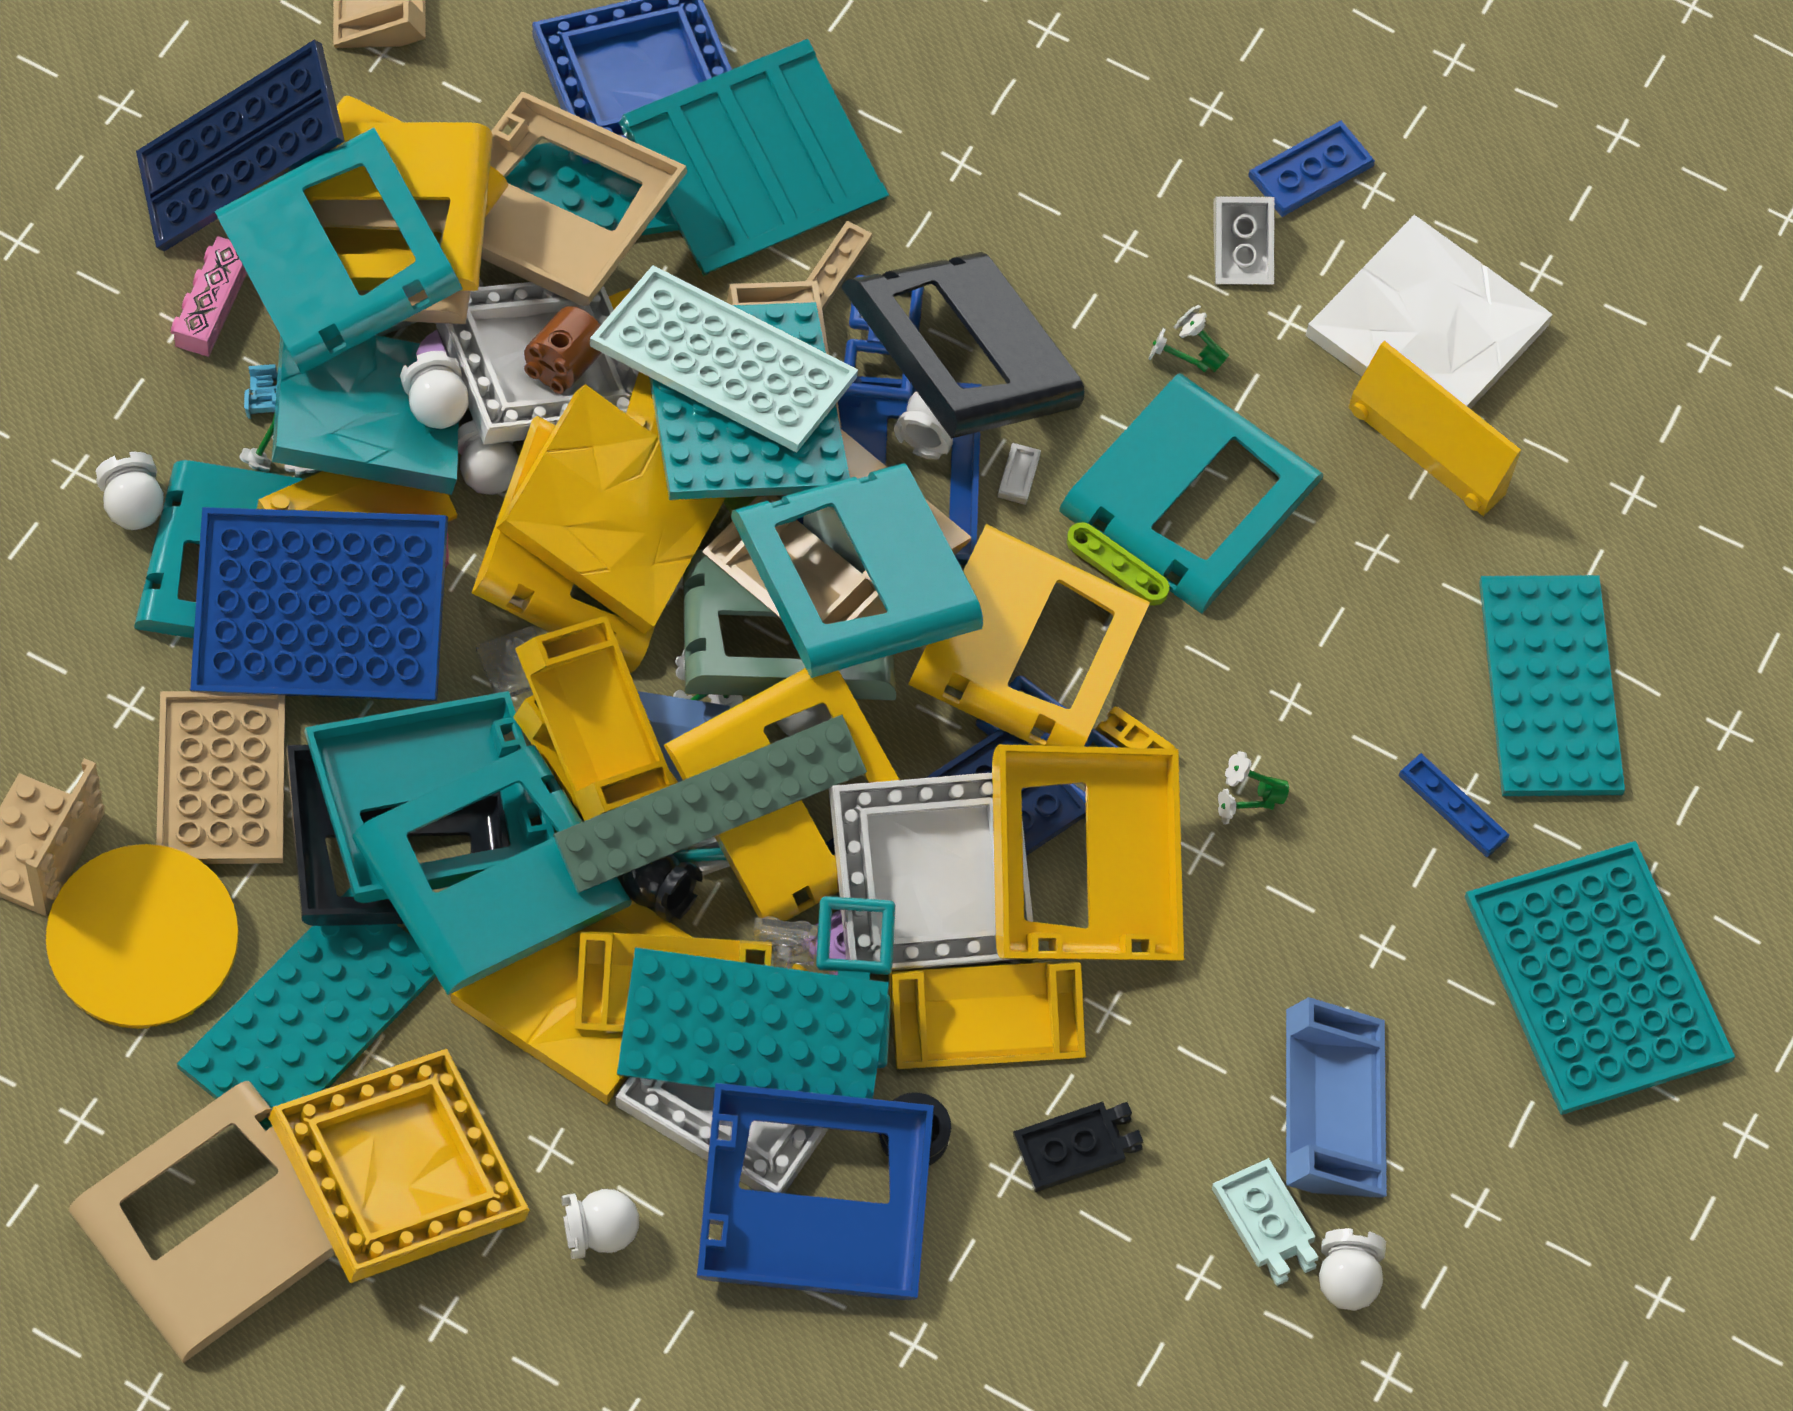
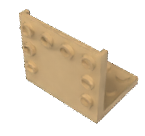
M85 758L81 763L83 774L71 794L21 773L18 774L0 806V898L43 916H48L59 891L68 880L105 814V805L102 801V791L99 784L100 777L97 773L96 763Z

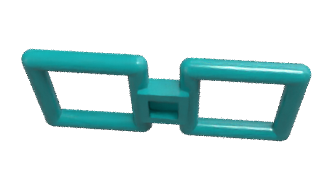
M822 897L819 906L817 968L821 971L838 972L839 976L870 980V974H890L893 965L895 903L891 900ZM832 909L883 913L880 962L829 959ZM888 994L877 1068L886 1067L888 1061L891 998Z

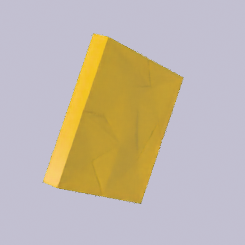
M584 384L574 393L496 528L645 634L657 623L726 497L669 500L659 438Z
M633 900L629 907L452 993L451 1003L607 1105L628 1078L627 1076L617 1075L623 1032L575 1029L581 931L692 937L672 923H668L658 917L649 908L636 904Z
M448 1049L272 1108L269 1120L350 1283L524 1222L530 1211Z

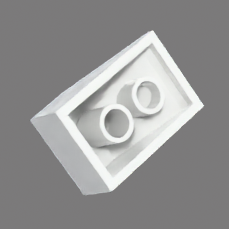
M1216 197L1214 199L1213 223L1215 284L1274 285V197Z

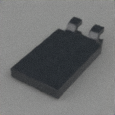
M1102 1101L1013 1131L1014 1140L1035 1193L1124 1163L1126 1159L1124 1153H1134L1143 1150V1139L1139 1130L1121 1137L1116 1126L1129 1123L1132 1120L1130 1117L1132 1111L1128 1101L1110 1109H1106Z

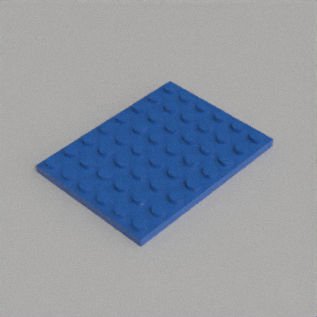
M202 507L190 691L437 701L448 517L446 515Z

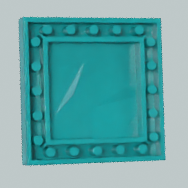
M340 334L325 342V345L329 350L343 343L344 340ZM280 335L272 462L452 495L457 481L459 422L445 429L431 428L419 422L411 412L409 395L403 389L400 374L405 365L409 367L417 361L416 353L420 345L419 343L376 335L301 374Z

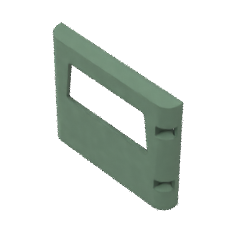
M703 550L696 551L683 574L685 694L754 696L806 668L802 659L728 657L725 655L719 615H777L706 557L702 552ZM894 654L839 670L855 699L896 700Z

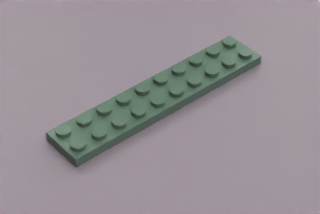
M839 715L553 834V837L576 891L580 893L827 790L831 786L865 774L867 771L844 717Z

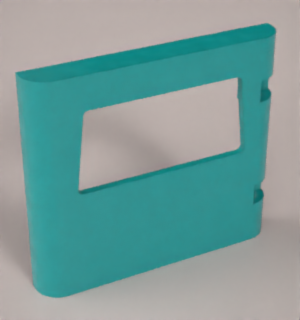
M374 127L215 210L222 227L301 374L463 289ZM360 166H364L416 258L413 264L363 296L357 292L304 194L305 189ZM424 290L428 298L411 305L408 298ZM341 334L344 342L328 350L325 342Z
M1179 373L1071 488L1064 498L1059 512L1074 523L1084 522L1092 525L1097 519H1100L1108 525L1105 531L1102 532L1104 535L1165 578L1171 571L1182 579L1178 586L1167 579L1170 587L1169 591L1203 614L1323 479V473L1182 373ZM1231 440H1236L1280 479L1207 560H1204L1152 530V527Z
M190 460L175 462L134 628L194 639L196 602L178 599L184 545L186 543L200 544L202 507L257 509L258 499L304 479ZM173 501L181 502L180 507L172 506ZM153 583L161 584L160 589H152Z
M904 463L870 472L866 477L858 479L851 477L786 495L779 501L771 503L764 501L732 511L731 519L810 678L982 629L983 615L979 601L910 469ZM833 507L887 613L824 624L775 527L794 522L800 517L821 509Z
M509 691L305 727V736L352 893L357 902L366 903L389 899L352 838L353 833L364 824L360 813L400 806L527 747L522 730L513 718L516 711ZM513 731L515 740L504 741L503 735ZM515 783L500 791L510 846L419 863L432 890L457 884L553 838L555 833L552 824L520 783ZM539 815L542 824L531 826L530 819Z
M535 745L515 751L387 811L361 825L352 835L354 842L447 995L629 907L632 903L617 877L577 893L554 837L440 892L432 891L406 835L515 783H520L557 832L583 822L565 792L561 790L554 779L552 771ZM545 784H548V786H549L550 789L552 790V793H550V792L548 791V789H547V787L545 786Z

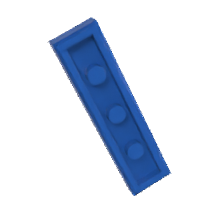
M1422 753L1400 771L1399 777L1486 858L1508 840L1509 834Z

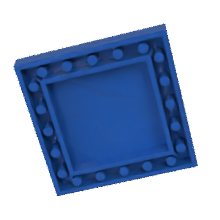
M628 0L532 22V36L561 109L624 138L626 136L623 134L619 124L623 114L732 70L703 0ZM580 156L583 164L592 162Z

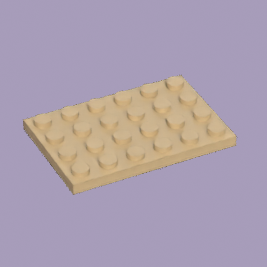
M160 691L156 845L178 849L197 858L204 864L283 863L285 695Z

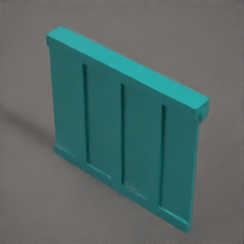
M809 39L623 114L619 121L622 132L628 140L634 141L686 166V175L665 203L703 276L881 199L884 200L889 196L830 85Z

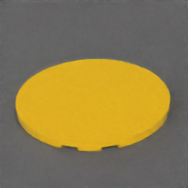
M138 844L116 848L91 859L81 866L59 891L51 907L46 927V948L49 963L55 979L66 995L77 1007L97 1020L132 1029H147L151 1026L166 1023L172 1024L190 1016L208 1000H211L221 989L232 970L239 941V929L234 904L218 876L208 866L188 853L167 846Z

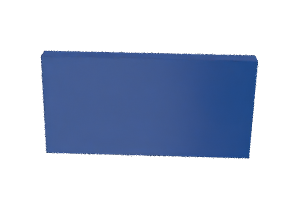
M1342 120L1249 170L1248 177L1265 197H1274V208L1283 217L1372 168L1375 160Z

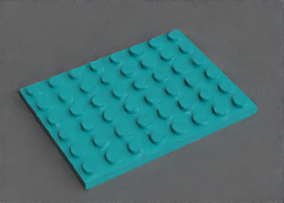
M816 302L732 305L826 353ZM649 377L669 500L790 495L850 478L836 404L796 453Z
M1636 841L1466 892L1465 900L1560 1115L1733 1062L1735 1055Z

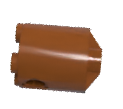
M567 306L562 308L525 348L524 357L527 364L524 366L526 374L533 379H539L555 393L562 394L566 389L571 388L602 354V352L590 347V338L601 325L588 312L578 307Z

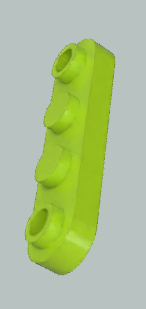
M1080 522L1070 527L1067 534V545L1072 552L1130 593L1149 601V605L1156 606L1166 601L1170 587L1169 582L1164 576L1092 525ZM1084 539L1086 543L1080 544L1077 540ZM1155 590L1158 592V594L1153 595L1150 594L1148 591Z

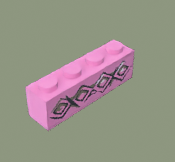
M217 236L213 246H208L204 256L205 264L202 270L198 269L193 280L194 288L191 294L187 293L185 295L181 316L175 317L171 327V334H174L175 347L207 357L210 356L247 275L230 240Z

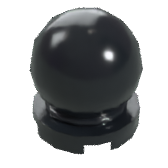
M671 854L623 874L622 886L630 899L636 904L649 909H655L658 917L668 923H672V918L676 917L680 920L694 904L698 895L694 894L693 891L696 882H702L703 875L702 870L690 862H682L680 864L679 860Z

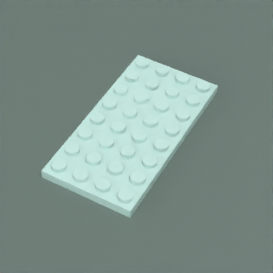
M653 265L590 338V347L796 453L858 375V369Z

